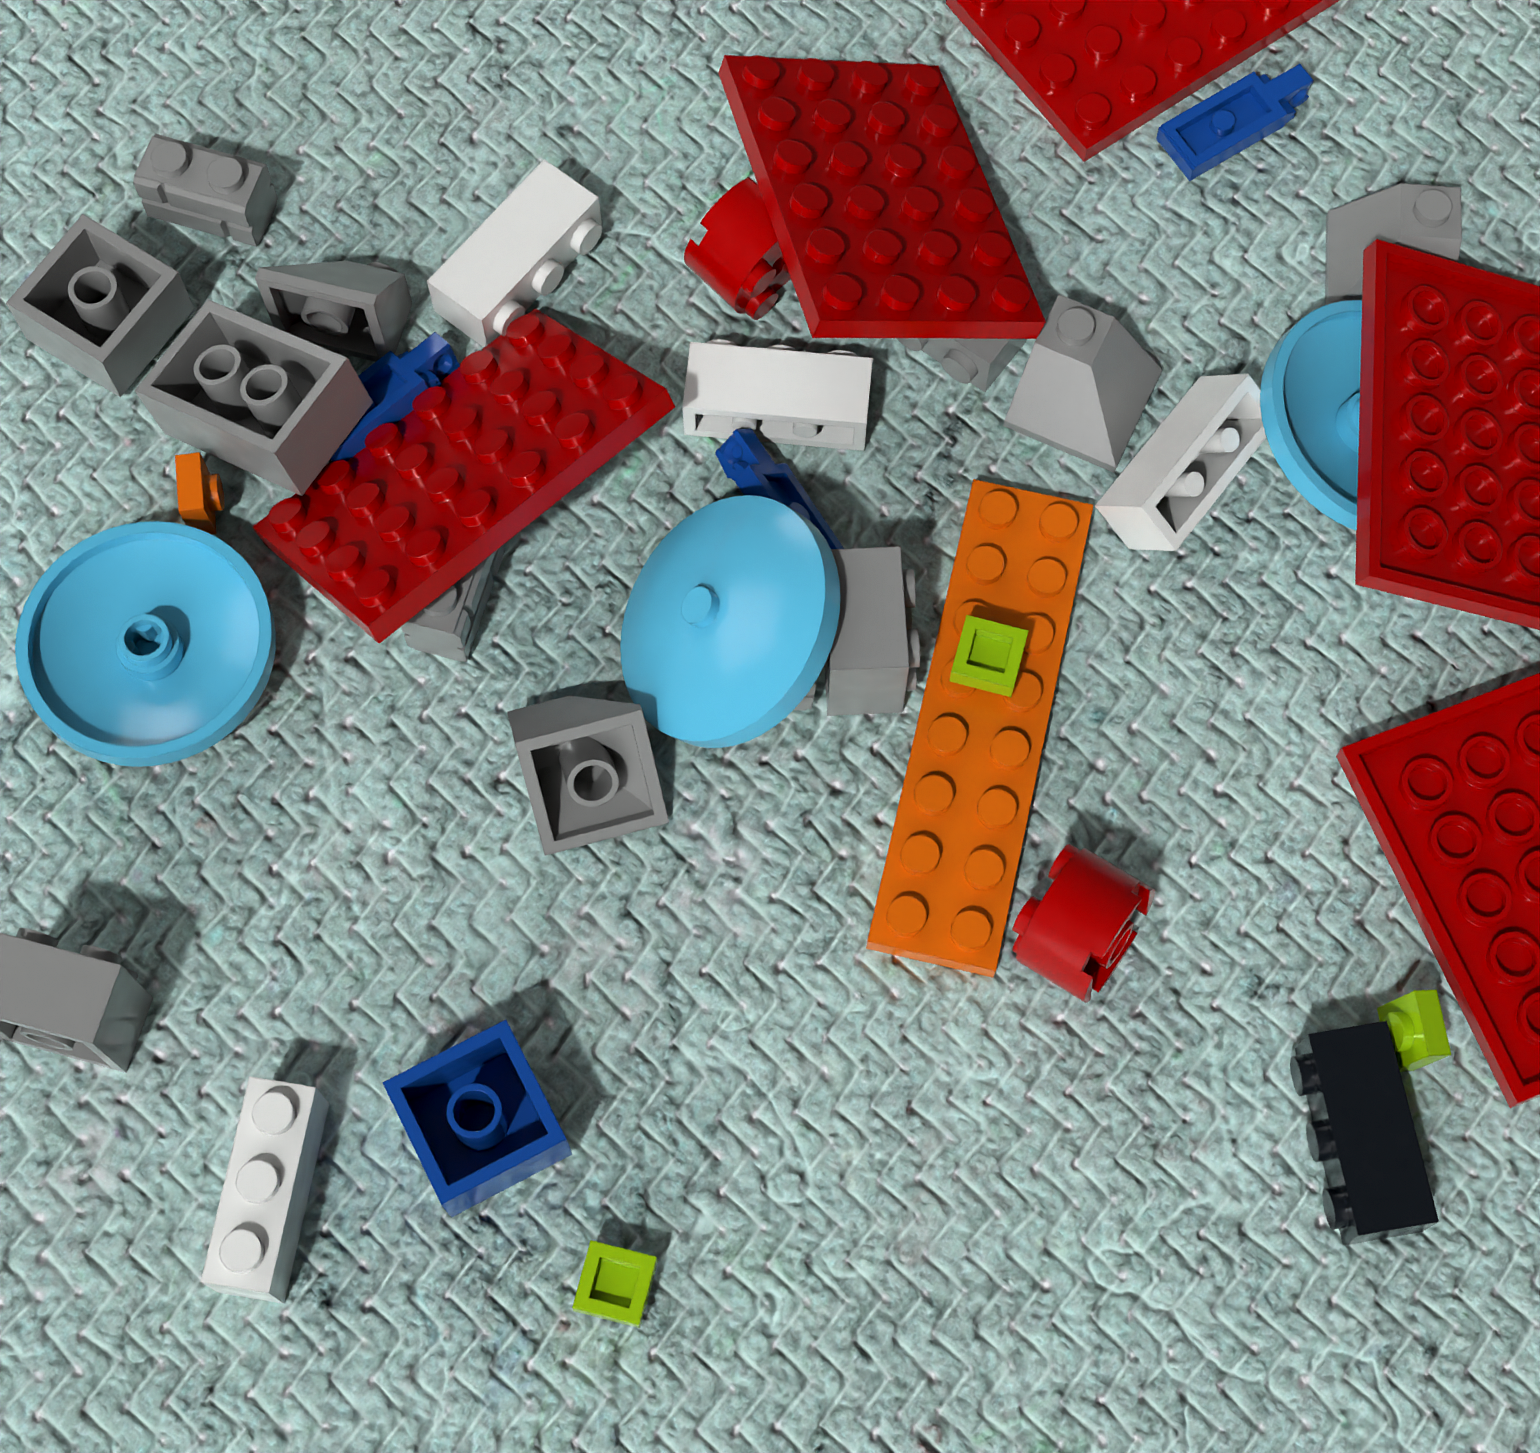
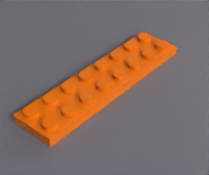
M973 479L866 949L994 978L1093 504ZM966 615L1029 630L1012 697L949 681Z

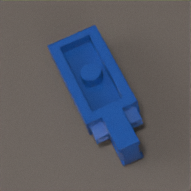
M1301 64L1296 65L1272 80L1266 74L1258 76L1255 72H1252L1162 124L1158 128L1156 139L1187 179L1191 181L1284 127L1286 123L1295 117L1296 111L1294 108L1308 100L1309 96L1307 94L1314 80Z
M434 332L410 352L406 351L396 356L392 351H389L358 376L373 403L330 458V463L337 460L348 461L366 447L365 438L368 433L381 424H396L414 410L412 403L415 397L427 388L441 386L440 381L460 367V363L457 361L450 344Z
M751 428L733 431V434L715 452L727 478L735 481L743 495L770 498L800 513L819 529L830 549H844L787 463L775 464Z

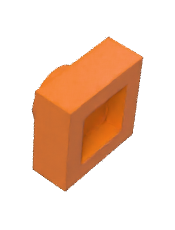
M200 452L175 455L178 510L186 525L203 530L211 535L217 534L215 511L224 510L225 507L220 475L218 473L210 474Z

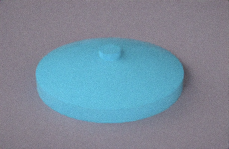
M1362 300L1334 302L1310 312L1298 321L1278 340L1265 364L1260 387V408L1265 435L1280 468L1296 490L1310 504L1332 520L1353 530H1357Z
M744 495L721 499L695 511L674 527L658 544L643 566L629 596L624 613L620 642L621 665L626 688L633 703L641 705L644 718L651 725L673 738L694 746L723 748L748 742L764 734L780 723L799 705L812 688L827 661L837 631L840 614L841 595L838 569L833 553L819 529L800 513L778 501L762 496Z
M161 521L136 522L104 530L79 542L61 555L40 577L32 589L19 619L15 644L16 667L23 691L32 708L46 726L68 746L88 757L106 763L133 767L156 766L183 760L208 749L230 734L247 717L261 697L273 668L276 652V628L272 608L261 582L250 565L231 546L203 530L188 525Z

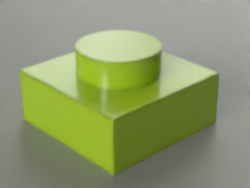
M966 615L949 681L1012 697L1029 630Z
M1437 989L1414 990L1377 1008L1379 1021H1387L1400 1072L1414 1071L1451 1055Z
M590 1240L572 1309L582 1314L641 1328L658 1263L657 1257Z

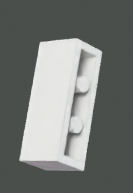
M544 159L427 280L434 311L482 347H486L500 335L504 337L509 324L518 317L525 315V311L540 295L546 296L550 294L561 281L566 267L579 254L585 255L589 253L597 244L603 229L599 197Z
M721 339L711 340L707 343L690 342L682 406L684 435L728 439L736 429L751 428L760 442L864 451L873 358L859 357L857 354L845 350H835L827 354L801 352L787 345H773L768 348L744 347Z
M1249 374L1200 376L1097 502L1095 507L1128 549L1176 551L1265 440L1266 435L1260 408L1261 390Z
M249 1076L201 1277V1283L218 1293L285 1304L330 1104L316 1087Z

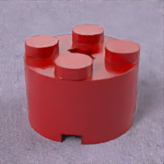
M748 177L728 190L706 213L700 224L708 231L699 246L690 238L685 249L684 262L737 313H746L753 320H758L774 306L778 299L776 292L791 277L759 186Z
M1067 844L1059 853L1050 869L1048 877L1054 881L1043 899L1039 900L1032 896L1019 912L1012 928L1019 936L1014 943L1012 951L1017 954L1016 959L1018 962L1081 1001L1088 1003L1091 1000L1092 989L1099 992L1130 948L1137 935V932L1133 931L1134 923L1130 919L1135 910L1147 916L1154 900L1155 889L1087 848L1079 850L1073 845Z

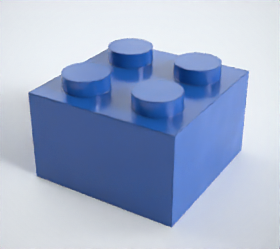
M507 1020L382 1082L441 1205L451 1218L572 1155L568 1141Z

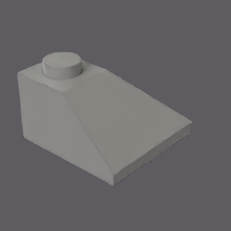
M1400 183L1328 211L1326 215L1325 305L1346 300H1362L1363 250L1376 239L1458 262L1462 242L1461 188Z
M351 261L260 267L255 276L273 327L332 352L375 362L389 351H392L394 354L396 353L412 307L405 274L399 273L394 268L382 263L373 262L364 265Z
M1058 294L1046 319V323L1033 345L1003 426L1114 473L1160 378L1162 369L1115 317Z
M565 696L507 712L545 856L669 823L640 704Z

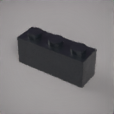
M1387 1021L1308 1034L1295 1048L1296 1056H1292L1290 1059V1071L1297 1094L1299 1096L1306 1095L1312 1118V1121L1306 1124L1307 1142L1313 1160L1315 1162H1323L1329 1188L1323 1189L1322 1200L1325 1216L1332 1230L1339 1229L1342 1244L1345 1246L1419 1233L1438 1223L1439 1219Z

